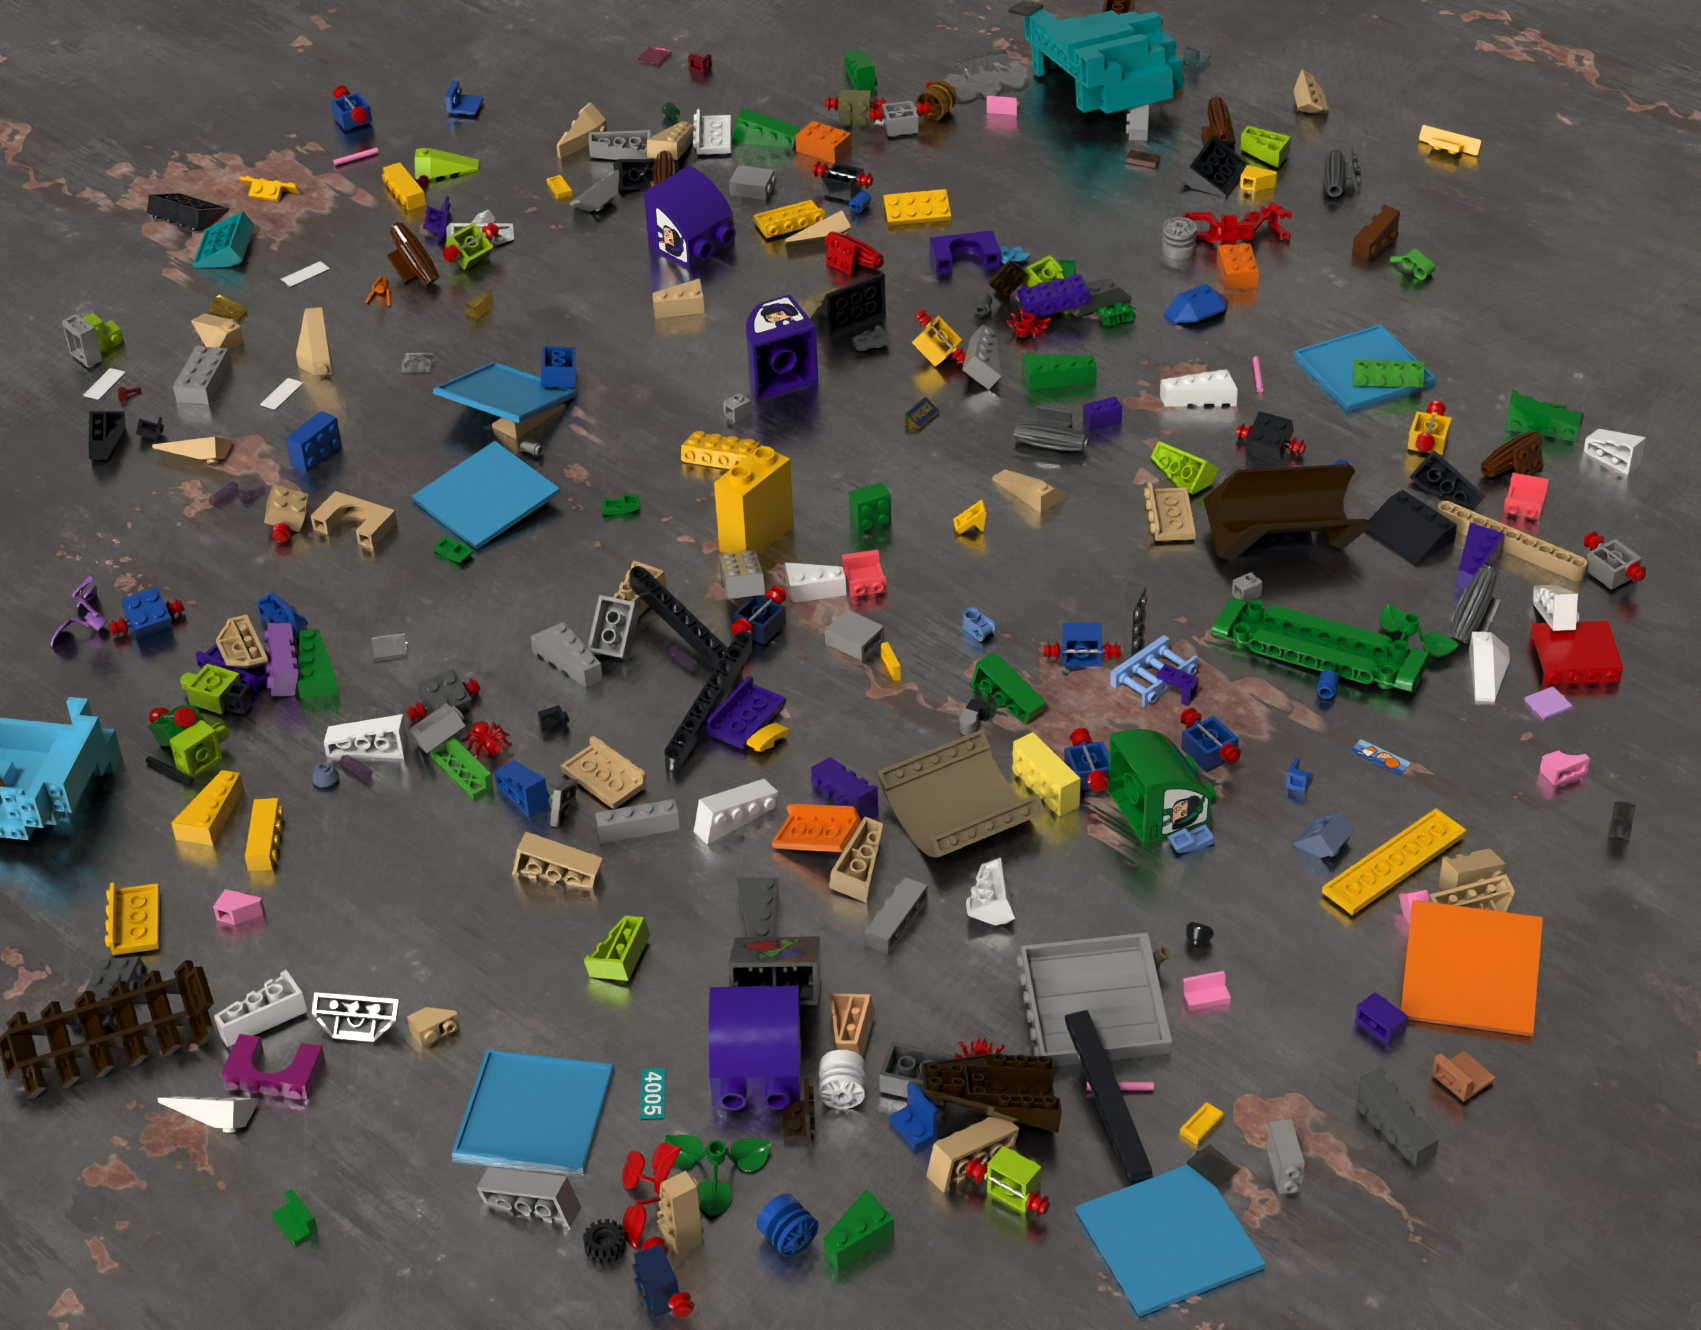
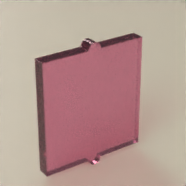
M650 46L638 57V61L659 66L672 54V51Z

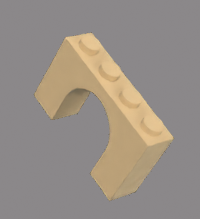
M337 491L311 515L313 530L329 534L345 519L354 517L366 519L356 529V535L359 545L374 549L397 525L395 510Z

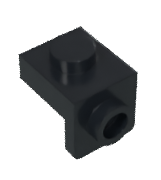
M159 417L157 424L139 418L136 434L156 440L158 434L162 435L164 424H162L163 418Z

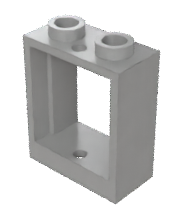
M77 314L62 320L70 354L87 367L94 366L102 361L95 328Z
M446 703L408 729L418 746L428 753L465 727L462 721L465 718L455 706L451 707Z
M1292 1119L1270 1121L1266 1152L1278 1193L1301 1191L1305 1162Z

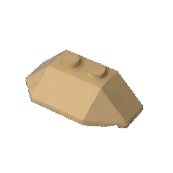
M1302 69L1293 90L1297 108L1309 114H1328L1329 109L1325 95L1320 86L1315 82V76Z
M248 615L228 619L226 626L221 630L216 639V644L225 664L241 669L265 665L268 662V658Z
M1504 874L1430 894L1429 899L1432 903L1506 912L1515 890L1507 875Z

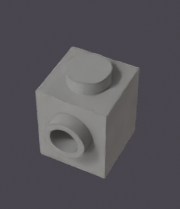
M738 393L723 401L724 415L734 423L751 415V402L742 394Z
M1252 572L1233 580L1232 595L1237 599L1247 602L1261 597L1262 581Z

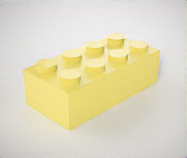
M1033 732L1013 741L1012 770L1016 776H1019L1025 782L1027 787H1030L1036 794H1039L1040 799L1047 803L1049 808L1060 817L1080 807L1081 778Z

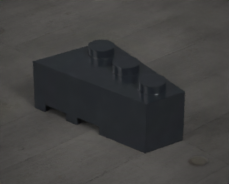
M89 411V459H108L126 428L125 411Z

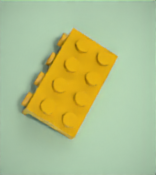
M946 189L883 195V206L885 207L888 226L951 220Z
M812 200L753 215V221L766 238L810 227L825 219L824 209H818Z
M696 431L681 445V460L686 463L730 469L749 456L756 448L760 447V442H755L753 439L743 440L735 436L723 437L720 434H705L703 431Z
M111 882L110 889L106 890L107 901L109 902L106 905V913L109 920L105 921L108 935H105V943L107 948L110 947L112 956L159 949V884L116 889L115 882Z

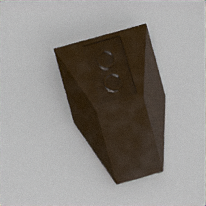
M996 1053L922 1063L924 1094L988 1116L1059 1133L1062 1109L1060 1097H1055L1053 1080L1055 1067L1053 1057L1025 1056L1021 1054L1003 1055Z

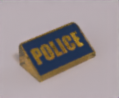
M924 397L905 413V424L920 430L940 410L928 398Z

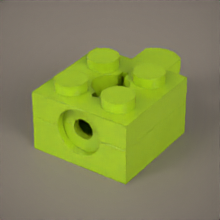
M206 664L197 675L186 673L180 678L182 690L187 692L190 705H196V707L223 714L227 709L223 693L232 681L241 683L239 673Z
M200 720L170 739L177 769L194 778L223 759L219 744L229 738V728L221 722L209 726L203 720Z

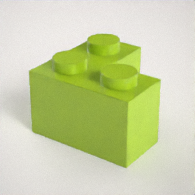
M94 313L82 317L95 328L100 352L124 343L121 328L112 320L103 323Z

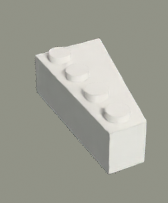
M1227 369L1162 379L1160 383V398L1165 407L1188 406V404L1197 406L1214 404V406H1222V404L1230 403V406H1237L1238 389Z
M1558 585L1534 586L1533 605L1553 631L1576 630V623L1579 622V613L1577 611L1578 593Z
M403 714L328 726L324 740L326 757L404 759L408 745Z
M287 970L281 972V977L275 981L270 979L264 983L265 987L258 992L253 990L247 994L244 1001H236L214 1016L219 1035L227 1047L235 1044L239 1034L254 1036L307 1012L303 993Z

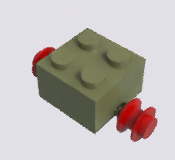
M840 90L839 99L837 96L834 99H831L830 96H828V99H825V108H828V111L834 108L836 112L839 108L840 126L870 127L869 111H871V108L873 107L874 110H878V107L882 109V104H887L883 97L881 100L875 97L871 101V90Z

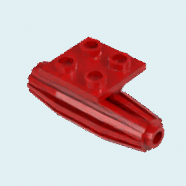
M833 231L826 236L825 245L828 247L827 265L848 275H852L854 263L874 270H878V268L883 266L884 257L870 245L849 235Z

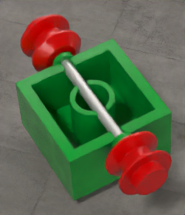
M179 705L170 712L166 708H154L149 714L151 724L148 727L160 746L171 747L170 739L196 722L204 721L196 705Z

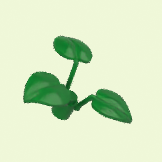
M1390 603L1385 606L1381 613L1380 626L1385 631L1394 633L1399 630V632H1402L1400 640H1404L1405 635L1413 636L1418 632L1420 641L1424 643L1423 650L1431 652L1432 656H1445L1458 647L1457 642L1440 633L1429 632L1423 637L1422 627L1418 626L1419 616L1414 613L1406 614L1393 607Z
M665 1136V1143L682 1148L674 1163L675 1167L690 1169L695 1161L700 1162L706 1155L708 1161L713 1164V1182L703 1181L699 1183L700 1190L697 1191L701 1201L699 1208L711 1216L722 1213L729 1206L732 1199L730 1185L726 1182L717 1183L718 1165L725 1161V1156L732 1162L737 1161V1165L741 1170L754 1172L764 1166L772 1143L768 1140L746 1138L733 1143L729 1152V1149L726 1148L722 1141L713 1140L705 1147L703 1152V1144L695 1136Z

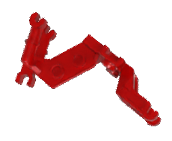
M1270 202L1268 208L1261 206V212H1248L1241 222H1237V215H1221V222H1219L1212 212L1183 213V218H1189L1192 221L1204 220L1210 223L1208 231L1196 232V240H1206L1209 243L1220 240V246L1225 244L1235 245L1237 240H1253V233L1265 220H1268V225L1279 234L1280 240H1283V238L1290 240L1291 233L1278 223V215L1281 219H1284V217L1291 219L1292 212L1284 210L1275 202Z

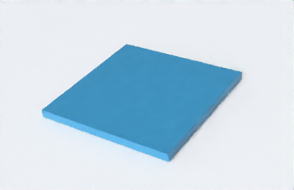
M1382 324L1293 352V356L1347 412L1435 384L1437 378L1424 366L1423 387L1353 386L1354 360L1418 361Z
M492 362L434 387L433 394L520 423L576 397L578 390L574 388L564 389L562 387L546 388L541 386V377Z
M493 441L411 497L416 504L477 550L561 492L559 487L499 443Z
M486 1049L451 1152L452 1158L584 1173L613 1076L614 1064Z
M1199 1160L1076 1206V1213L1139 1317L1260 1271L1266 1267L1265 1261Z

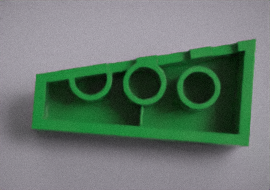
M862 49L844 51V65L855 90H871V93L875 92L877 78L875 77L874 64Z
M1022 354V372L1029 391L1096 382L1097 365L1093 356Z
M1512 390L1505 430L1520 433L1536 431L1540 436L1577 441L1582 415L1561 407L1557 409L1552 407L1550 403L1545 401L1541 403L1533 400L1534 397L1529 395L1525 397L1518 394V391Z
M994 651L976 663L970 686L973 688L979 687L983 695L993 697L997 705L1007 707L1011 715L1026 725L1043 714L1046 705L1044 698L1038 695Z

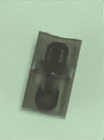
M1614 801L1608 837H1620L1630 840L1636 805L1626 801Z

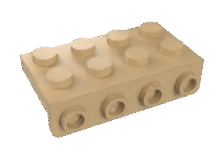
M1148 482L1147 488H1144V497L1147 499L1146 509L1150 510L1148 511V520L1152 522L1150 523V532L1154 534L1155 541L1195 539L1196 532L1187 487L1153 489L1152 482Z
M595 736L589 739L590 746L560 765L563 773L572 779L578 780V784L612 809L617 808L647 787L646 774L642 768L632 764L629 759L618 754L615 749H611Z

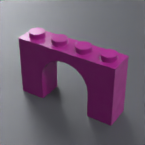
M239 1034L221 1072L225 1088L293 1099H309L325 1062L321 1045L301 1043L290 1066L280 1072L263 1073L256 1070V1066L264 1051L260 1037Z

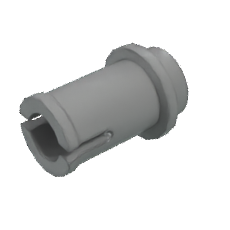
M523 441L520 445V448H524L520 449L521 452L533 454L535 457L541 456L544 451L540 443L533 444Z

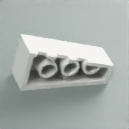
M765 779L701 798L698 803L694 832L708 845L776 807L778 791Z

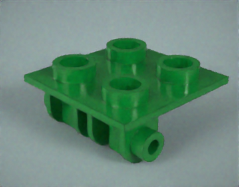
M1123 302L1113 304V307L1103 306L1099 307L1098 311L1093 312L1105 318L1103 325L1110 327L1133 321L1136 318L1133 310H1137V308L1130 306V304L1125 305Z

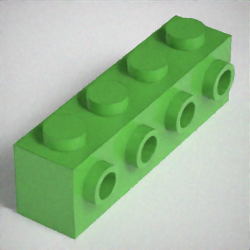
M1353 361V386L1423 387L1424 361Z

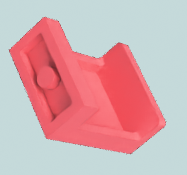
M1512 473L1503 513L1540 520L1549 479Z
M878 550L842 555V567L850 597L887 592V578L883 575L880 566Z

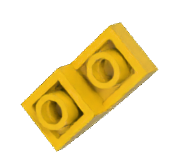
M772 723L754 733L747 740L746 745L753 747L755 751L764 752L766 749L773 748L775 741L789 736V729L778 723Z

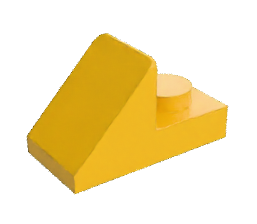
M982 499L953 519L955 530L959 534L969 530L973 525L982 532L984 531L987 512Z

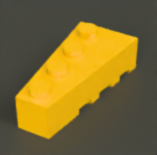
M221 770L171 822L176 840L214 845L244 791L240 773Z

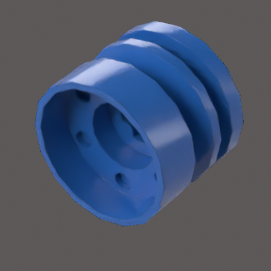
M785 1193L772 1199L762 1209L756 1226L769 1241H772V1245L784 1257H792L805 1250L813 1241L819 1229V1222L806 1209H803V1206L791 1194Z

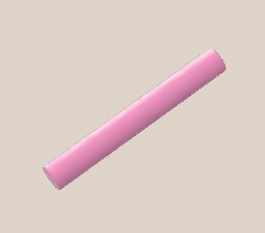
M376 147L335 159L333 163L337 166L378 154L379 151Z
M1255 356L1252 360L1256 389L1258 393L1264 391L1260 361L1259 357Z
M1087 1082V1091H1092ZM1117 1082L1120 1091H1154V1082Z

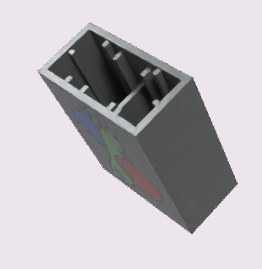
M820 936L734 938L728 963L729 987L799 986L800 1005H818L821 982Z

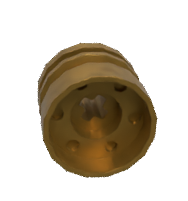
M937 80L918 95L916 102L924 104L927 101V104L930 103L931 113H928V116L924 113L922 116L928 120L937 121L955 106L957 95L950 84Z

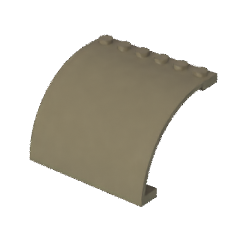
M983 729L876 772L887 801L901 827L911 841L922 852L931 857L943 856L1046 813L1039 794L1022 800L1013 791L989 749L991 747Z

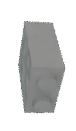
M738 165L729 181L730 195L766 200L772 192V187L776 185L777 178L774 176V170Z
M847 609L825 628V644L863 661L884 641V626Z

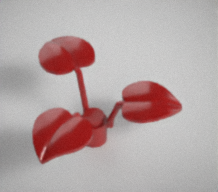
M661 1143L657 1146L652 1157L655 1179L641 1174L645 1167V1159L640 1152L631 1151L627 1155L622 1171L624 1187L634 1189L640 1178L655 1183L654 1191L659 1196L660 1184L668 1179L667 1176L682 1148L668 1143ZM660 1197L638 1201L635 1203V1207L629 1206L626 1209L622 1220V1229L625 1231L626 1240L632 1246L638 1247L639 1239L646 1223L647 1214L642 1205L661 1201Z

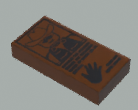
M1130 150L1126 157V162L1156 168L1161 155Z

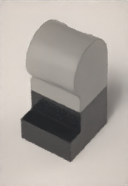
M975 699L970 700L959 718V730L962 735L967 736L976 732L980 721L988 720L990 717V704Z

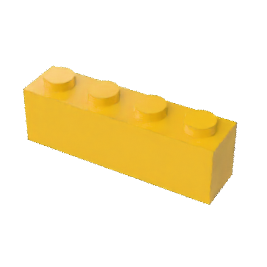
M400 162L383 167V181L388 184L390 190L394 191L396 198L400 199L402 205H405L408 210L426 205L424 191Z
M278 798L254 799L245 852L248 871L273 870L274 862H277L276 847H279L280 843L278 833H281L282 830L280 818L284 817L283 806L279 805Z

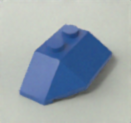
M1208 284L1200 285L1178 294L1165 311L1164 316L1173 324L1197 322L1225 311L1228 299Z
M274 592L258 600L259 616L267 623H291L293 646H295V650L299 653V634L301 630H307L308 622L306 618L298 614L294 606L291 607Z

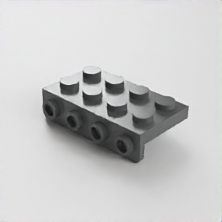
M1128 582L1126 586L1123 663L1142 650L1145 645L1143 638L1146 625H1144L1146 618L1145 606L1147 603L1146 585Z
M139 956L99 960L85 991H93L95 1001L99 1002L109 999L107 992L118 981H126L130 992L138 990L142 986L141 981L147 976L148 969ZM100 1014L103 1027L109 1026L113 1033L119 1031L114 1015ZM70 1025L72 1029H81V1025Z

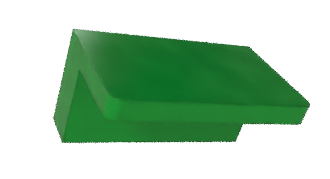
M290 1189L284 1193L286 1205L272 1212L271 1215L291 1243L296 1245L318 1232L315 1217L293 1189Z

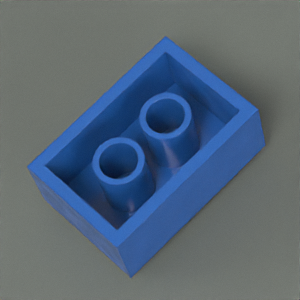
M542 346L541 386L546 388H575L576 347Z
M320 411L286 437L291 466L308 472L342 445L337 417Z

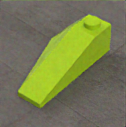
M432 148L416 149L415 179H419L421 175L428 176V181H434L436 177L440 176L448 178L454 173L462 175L479 171L480 160Z
M1049 255L1026 267L1025 272L1029 276L1023 283L1028 287H1032L1042 282H1052L1057 278L1064 279L1063 270L1055 259ZM1069 310L1062 311V312L1065 313L1066 315H1069V314L1072 313V312L1069 311Z
M1158 441L1151 455V458L1175 482L1178 488L1187 487V491L1190 494H1195L1210 486L1219 470L1217 466L1206 460Z

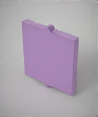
M1554 687L1525 697V701L1532 707V710L1536 711L1543 719L1572 709V705L1565 699V695H1561Z

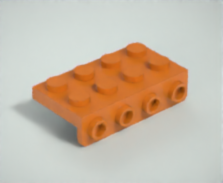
M788 804L786 809L789 817L771 843L774 849L843 852L862 821L853 806Z

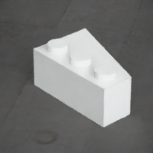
M1597 429L1586 438L1584 453L1629 475L1641 466L1646 437Z
M784 562L785 580L791 603L846 596V578L843 567Z

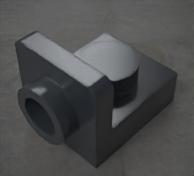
M560 705L537 712L539 727L542 731L559 725L563 731L568 730L567 723L569 722V717L566 711H562Z

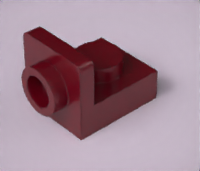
M695 54L688 56L690 70L704 74L712 67L711 54H707L705 57Z

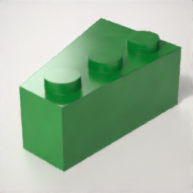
M866 1189L823 1238L824 1255L837 1270L841 1269L894 1236L893 1217Z

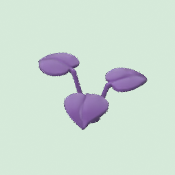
M93 574L88 576L77 587L71 597L72 600L77 596L80 598L75 609H78L83 604L89 610L88 614L84 617L87 621L68 618L55 631L51 641L52 648L57 635L73 622L82 624L87 628L90 625L96 631H99L107 622V619L95 611L87 602L89 598L97 596V586L93 584L82 596L83 589L91 581L95 580Z

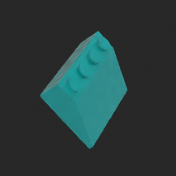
M241 211L205 229L192 266L194 268L230 267L234 264H240L243 261L255 224L244 211Z

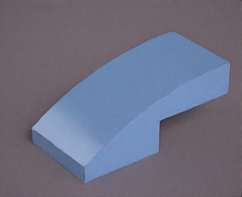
M1206 824L1190 832L1184 828L1168 836V840L1177 853L1198 850L1216 843Z

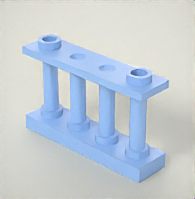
M1163 635L1111 671L1110 685L1117 689L1121 685L1127 684L1142 694V707L1145 708L1175 687L1157 679L1156 676L1145 670L1147 667L1154 666L1160 670L1164 664L1159 659L1165 656L1179 665L1177 669L1194 675L1198 669V657L1194 655L1187 661L1169 650V638ZM1140 675L1153 685L1145 688L1132 678Z

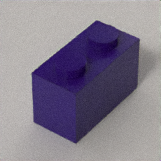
M1116 397L1084 404L1083 422L1090 431L1122 423L1123 406Z
M1374 992L1357 1005L1355 1020L1389 1044L1406 1031L1408 1016L1402 1010L1389 1003L1386 998Z

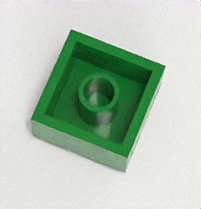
M882 482L849 492V517L858 533L891 523V494Z

